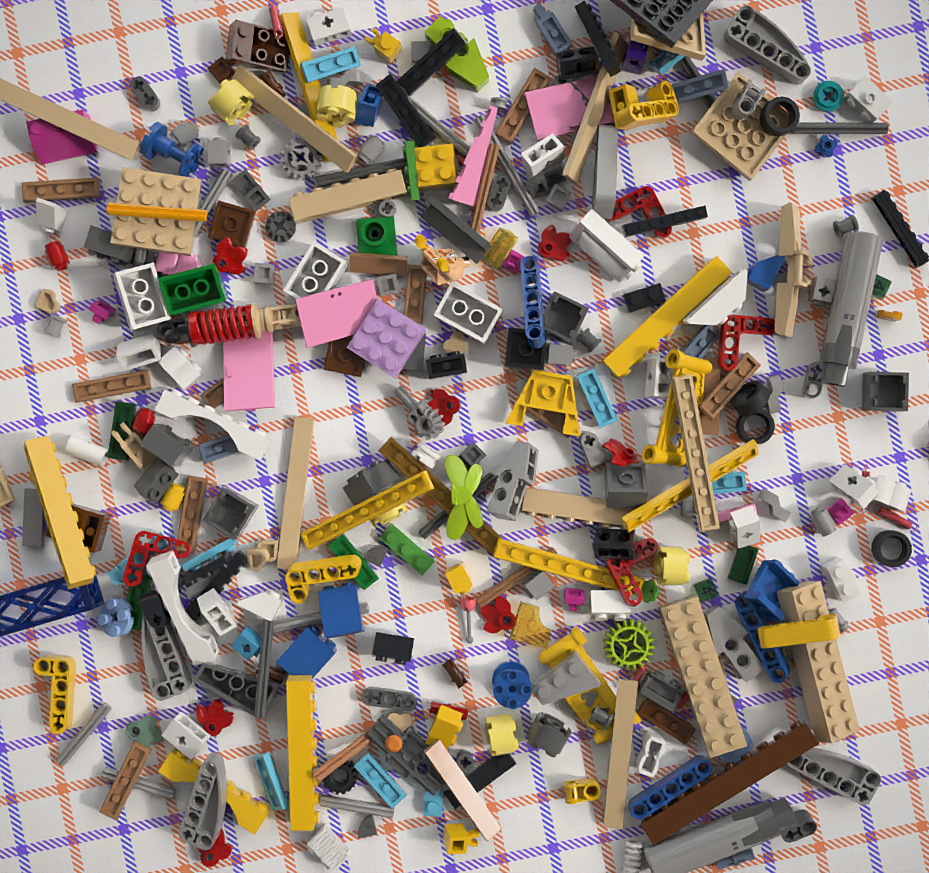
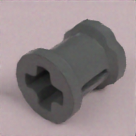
M247 124L242 126L235 135L237 139H241L247 145V149L250 151L261 141V138L255 136Z
M849 215L847 219L833 222L834 232L839 238L843 237L845 233L859 230V225L854 215Z
M589 328L576 339L588 348L589 353L602 341L597 339L590 332Z
M597 705L590 721L599 723L607 730L614 714L606 713Z
M467 750L460 751L456 756V762L460 770L469 771L473 768V755ZM464 757H467V758H468V761L466 762V764H463V763H462V760H464Z

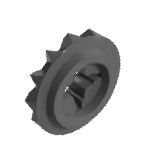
M283 211L274 212L268 217L265 224L267 235L276 242L288 241L296 231V223L293 217ZM274 222L280 224L284 222L283 226L287 231L280 229L276 232L277 226Z

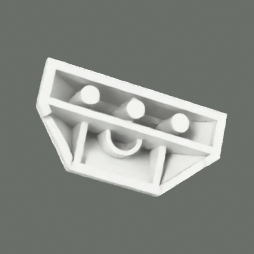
M743 268L735 272L682 322L694 325H722L728 319L727 315L739 310L742 307L741 303L746 299L748 271Z

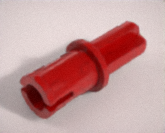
M434 701L431 702L429 713L437 714L440 706L443 705L463 713L461 720L467 719L468 709L451 706V703L447 705Z

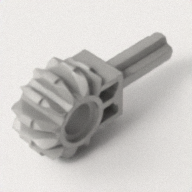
M402 385L395 390L398 398L411 411L407 417L416 426L414 432H420L419 437L425 436L426 440L435 439L444 431L442 426L445 425V422L441 421L444 415H438L439 409L433 410L426 402L419 404Z

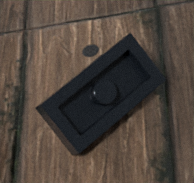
M661 283L623 295L628 313L666 301Z

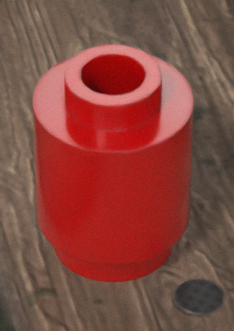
M59 241L46 244L44 252L51 268L57 271L67 269L70 260L64 246Z
M140 407L132 429L135 430L134 433L146 436L154 425L156 411Z

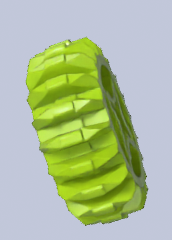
M633 618L629 619L628 624L626 620L622 621V625L615 621L617 627L614 629L612 626H609L612 633L605 632V636L609 639H603V643L608 645L603 647V650L608 652L606 657L608 659L612 658L610 661L612 664L618 662L617 667L619 669L623 664L625 670L629 669V665H631L633 670H636L635 664L637 663L640 667H643L641 661L644 660L648 663L649 659L646 656H653L649 649H655V645L649 644L655 641L654 637H648L652 634V631L646 630V624L640 627V620H637L634 624ZM632 629L627 636H617L624 630ZM637 632H640L643 636V647L636 643ZM631 640L634 646L627 648L623 642ZM614 641L622 645L620 656L614 651ZM632 652L639 653L634 658L626 659Z

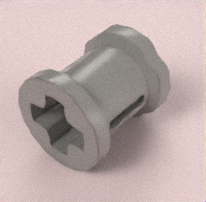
M51 313V320L43 331L60 338L61 329L68 320Z

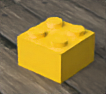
M453 143L414 148L417 182L421 191L456 186L458 175Z

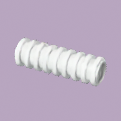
M638 840L626 841L627 847L625 851L627 853H625L626 859H624L623 873H639L641 871L639 866L641 865L642 855L640 854L643 852L641 849L643 843Z

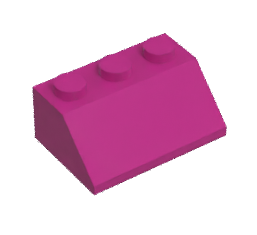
M83 109L73 111L91 120L90 115ZM42 119L26 122L31 144L42 165L98 153L96 144Z

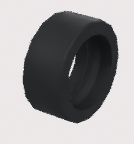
M783 96L775 97L764 105L760 113V123L764 131L777 137L784 136L793 130L800 119V112L796 103L790 98ZM774 106H782L789 113L790 121L787 126L780 128L771 121L770 110Z
M754 380L745 383L730 402L739 415L750 416L760 411L766 405L770 394L760 381Z
M764 409L753 414L761 416L766 422V431L757 438L747 435L744 429L745 421L750 416L740 415L736 422V431L744 442L747 443L754 439L757 444H763L774 434V419Z
M885 530L874 537L871 544V552L880 564L888 567H899L909 560L912 554V545L905 534L894 530ZM889 537L897 538L902 544V552L894 560L886 559L881 553V545Z

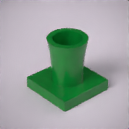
M394 216L356 219L359 253L398 255ZM374 233H379L378 237H372Z

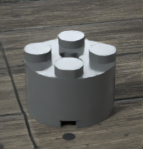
M538 713L527 732L528 744L534 748L539 747L545 750V753L551 757H556L557 754L562 752L572 731L569 727L566 730L563 727L565 723L547 713L544 716Z

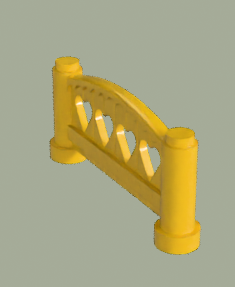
M670 350L665 360L667 367L674 369L673 377L692 374V377L694 376L697 405H699L703 400L704 376L711 372L712 364L707 360L685 355L680 350ZM672 381L656 444H649L644 447L642 460L646 464L655 465L659 463L682 468L687 466L681 429L675 422V419L678 418ZM680 433L679 444L675 448L670 438Z
M575 626L571 629V633L542 651L538 658L544 666L549 665L552 669L577 650L599 678L601 686L584 691L598 692L592 706H587L585 700L581 698V694L584 692L564 698L576 715L595 731L592 736L599 745L612 738L614 717L607 730H605L604 726L595 721H590L591 712L598 705L600 708H609L607 713L615 715L616 695L582 647L588 641L580 628ZM635 709L634 724L636 725L642 719Z

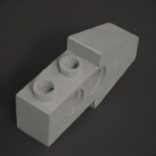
M516 441L493 473V476L498 479L494 486L487 512L498 519L516 521L527 485L534 486L539 450L529 442Z
M717 604L704 612L717 656L721 654L727 664L731 663L735 669L732 671L739 680L742 678L747 683L765 669L743 639L748 634L745 628ZM728 640H733L734 642L731 648L725 647ZM744 655V662L737 664V658Z

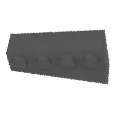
M211 662L203 663L193 680L254 716L258 676ZM269 679L266 709L281 686V683Z

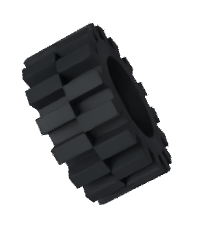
M347 760L337 768L346 771L347 779L344 782L335 781L333 772L322 780L325 783L324 787L330 789L329 792L332 793L334 791L336 795H339V793L343 795L346 791H351L352 787L355 786L358 771H356L352 760Z

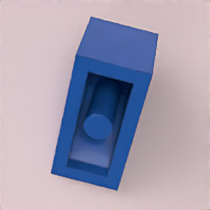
M367 83L357 102L355 122L363 126L374 127L379 115L383 96L375 85Z
M776 255L756 262L752 266L749 265L747 268V283L764 292L770 290L785 256Z

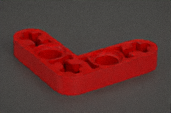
M644 186L615 200L614 210L618 208L617 203H619L620 209L624 213L621 214L619 210L614 214L615 217L605 220L614 222L640 208L646 219L653 218L649 215V210L653 207L659 210V216L666 214L654 190L649 186ZM643 191H645V193H650V196L648 197L649 200L643 198L639 200L640 205H638L637 199L634 195H636V197L639 198L642 196ZM631 199L634 207L626 209L623 205L624 200ZM672 227L667 228L666 234L663 232L659 233L658 230L653 231L657 238L664 239L671 234Z
M727 315L728 319L720 328L717 360L719 368L729 371L737 366L740 333L772 335L775 333V320L765 317ZM747 320H751L753 322V328L751 330H747L745 328V322ZM728 321L734 322V326L728 325ZM759 324L770 325V329L759 328ZM730 331L734 332V334H726V332ZM728 337L733 339V346L731 348H727L725 345V340ZM725 351H732V354H728V353H724V352H725ZM724 360H731V364H725Z
M148 531L138 532L134 538L124 571L123 580L128 586H138L142 582L151 551L164 554L172 549L177 558L184 559L191 554L190 544ZM146 534L147 539L154 540V536L157 538L154 541V545L147 542L142 545V541H139L140 537H144ZM162 539L168 541V548L166 550L158 548V542ZM173 541H175L174 546L181 547L184 544L187 552L179 555V551L172 549ZM137 553H141L144 556L141 564H136L133 560L134 555ZM131 565L141 568V571L136 570L135 576L138 579L130 583L131 579L128 578L134 572V569H130Z
M652 538L644 539L636 544V560L621 561L618 567L611 565L613 559H607L606 561L611 577L623 600L630 607L638 606L643 599V595L629 567L655 555L658 543ZM647 544L649 546H653L651 551L648 549L641 553V550L644 549ZM622 575L627 576L630 580L629 584H621L619 577ZM631 586H633V588H632L630 591H629V590H627V592L624 591V590L630 588ZM631 593L638 596L636 602L629 599Z

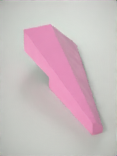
M489 105L485 119L481 123L478 137L475 136L463 163L461 173L456 179L454 191L449 195L450 199L471 206H475L498 108Z

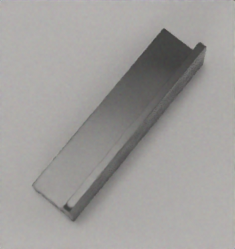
M431 195L427 199L430 206L424 211L421 218L477 264L492 246L436 197Z

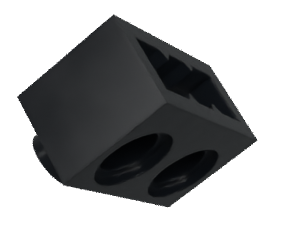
M594 46L556 53L557 72L561 80L599 73V59Z
M597 528L593 542L595 558L634 560L637 544L635 530L627 532L626 529Z

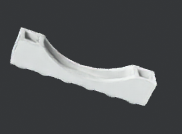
M164 389L155 411L175 420L185 418L212 420L229 433L238 451L255 459H262L271 440L265 437L267 433L256 429L254 432L249 429L250 425L239 421L237 424L232 421L233 417L222 413L220 416L215 413L216 409L205 405V407L199 406L200 401L189 397L187 400L182 397L183 393L172 389L170 392Z
M170 551L152 557L146 565L147 573L155 583L156 592L162 597L163 606L171 616V623L179 633V640L187 650V657L189 660H192L194 666L216 659L220 650L213 635L197 625L187 614L181 603L178 592V576L181 567L174 552Z

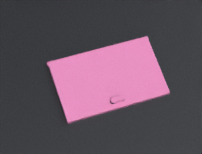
M598 75L572 81L580 91L575 90L571 83H563L524 93L537 141L543 140L552 133L557 137L578 132L587 108L585 106L587 101L585 99L582 101L581 92L590 100ZM609 98L599 125L615 122Z
M373 279L295 299L306 348L356 334L377 301Z
M262 332L260 339H255L251 336L248 340L244 338L240 341L236 339L233 342L230 340L223 342L224 411L275 408L273 332Z

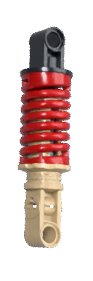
M256 303L245 306L239 305L236 309L233 306L229 310L224 307L222 312L219 308H216L215 311L209 309L207 313L205 310L201 312L187 311L185 319L159 323L157 333L166 343L172 344L189 341L191 347L194 348L199 344L206 345L207 343H221L222 341L228 342L229 340L233 342L236 339L240 341L244 338L248 340L251 336L252 338L260 339L262 332L268 331L272 333L278 329L285 330L301 327L296 304L276 307L265 306V308L260 309ZM172 329L170 334L165 335L167 330Z

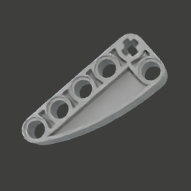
M744 5L738 10L724 33L725 42L795 85L802 84L809 77L811 68L794 42L775 23L753 7ZM740 14H745L748 20H743ZM747 40L752 41L754 47L749 46ZM763 50L769 51L771 57L765 56ZM780 60L785 61L787 63V67H783L780 64ZM796 70H800L803 73V77L798 76Z
M599 125L595 152L592 209L600 217L611 219L616 200L618 128L610 125Z
M143 612L141 641L145 671L153 697L156 700L163 701L184 693L191 686L192 680L171 623L169 622V624L163 626L165 633L160 634L157 629L149 625L146 614ZM161 616L157 617V621L162 620ZM165 643L171 646V652H167L164 649ZM172 661L178 664V670H174L171 667ZM178 682H184V686L179 685ZM160 686L166 688L167 694L160 692Z
M812 748L795 760L787 763L792 769L860 805L870 803L881 783L880 774L870 766L848 756L819 748ZM809 763H813V767L810 770H806V766ZM826 772H830V776L827 779H823V775ZM872 773V778L870 780H866L867 775ZM847 781L846 786L840 788L841 783Z
M210 753L202 763L178 833L181 841L202 850H209L220 834L225 814L227 779L224 759L219 753Z

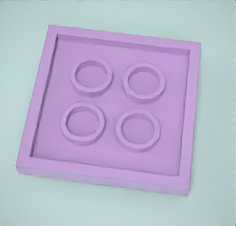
M377 299L347 348L396 379L427 330Z

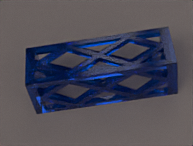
M97 575L94 576L92 583L80 586L79 589L72 588L68 590L67 586L64 585L66 584L65 578L60 577L0 595V620L14 623L12 626L0 623V637L93 610L104 605L105 602ZM46 588L38 598L26 595V593ZM59 589L76 594L67 605L49 601ZM16 598H21V599H25V600H28V601H32L33 603L30 604V603L23 602V601H19V600H15V599H16ZM11 604L28 608L19 619L2 615ZM47 605V606H51V607L58 608V609H62V610H61V612H60V611H57V610L45 608L44 606ZM39 611L51 614L46 617L32 620Z

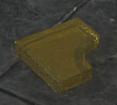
M520 601L510 639L547 649L552 630L545 627L541 622L539 606Z

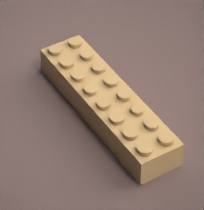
M803 581L798 586H790L777 591L781 611L785 614L783 618L784 623L818 619L819 616L829 614L821 581ZM836 639L790 645L812 730L817 741L834 743L860 731Z
M692 595L658 606L707 755L712 758L746 747L747 743L698 597Z

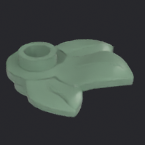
M144 716L140 721H132L126 727V734L133 742L137 741L149 748L150 743L160 742L164 739L161 736L163 734L162 731L155 727L157 718L153 716ZM137 727L139 729V733H135L133 728Z

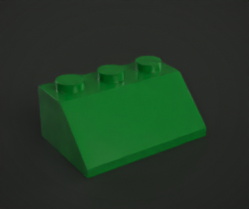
M215 263L157 278L170 316L224 302L228 298L223 278Z

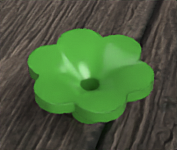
M653 579L644 581L641 591L643 602H654L659 594V587Z

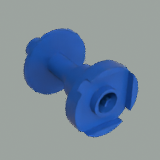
M155 122L149 128L152 131L150 135H145L141 142V156L148 160L153 159L157 154L165 159L171 157L181 163L179 176L188 177L190 173L194 174L199 167L197 161L202 155L204 147L194 144L187 153L175 147L176 142L167 138V126L160 122Z
M506 661L495 668L492 684L496 701L503 707L512 710L525 705L532 693L529 673L525 666L516 661Z

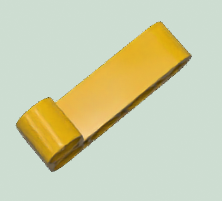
M664 80L648 89L649 102L633 103L616 113L618 125L622 128L657 124L678 115L679 106L672 85Z
M345 555L293 563L285 576L290 599L296 604H301L308 596L310 584L355 578L362 565L361 559L357 555ZM329 567H334L337 571H332ZM311 570H316L318 574L312 573ZM295 572L299 576H294L292 573ZM296 590H301L303 594L298 593Z
M836 614L822 615L818 619L767 625L757 628L761 648L829 641L840 637Z
M45 655L34 662L33 669L38 675L52 676L49 728L54 734H61L70 728L73 722L76 662L71 656ZM43 661L47 662L48 669L42 666ZM62 662L66 663L67 670L61 667ZM60 681L66 684V689L61 688ZM59 700L65 703V708L60 707Z

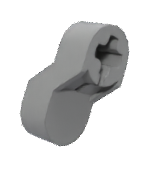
M347 70L341 78L327 79V85H332L331 88L337 89L338 85L348 88L350 86H361L364 84V72Z
M774 375L767 377L770 397L765 405V409L770 414L781 411L778 397L784 390L781 377Z
M762 489L758 499L768 504L770 515L786 522L791 512L780 507L779 497L776 494Z

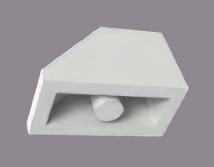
M37 198L36 223L43 226L42 230L50 233H54V230L61 232L68 210L55 203Z
M271 589L270 591L266 590L238 601L237 605L260 617L273 621L284 598L280 597L281 594Z

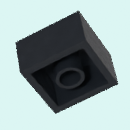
M509 327L504 367L543 371L547 331H545L544 345L536 349L529 346L525 329ZM533 335L532 338H537L539 335Z

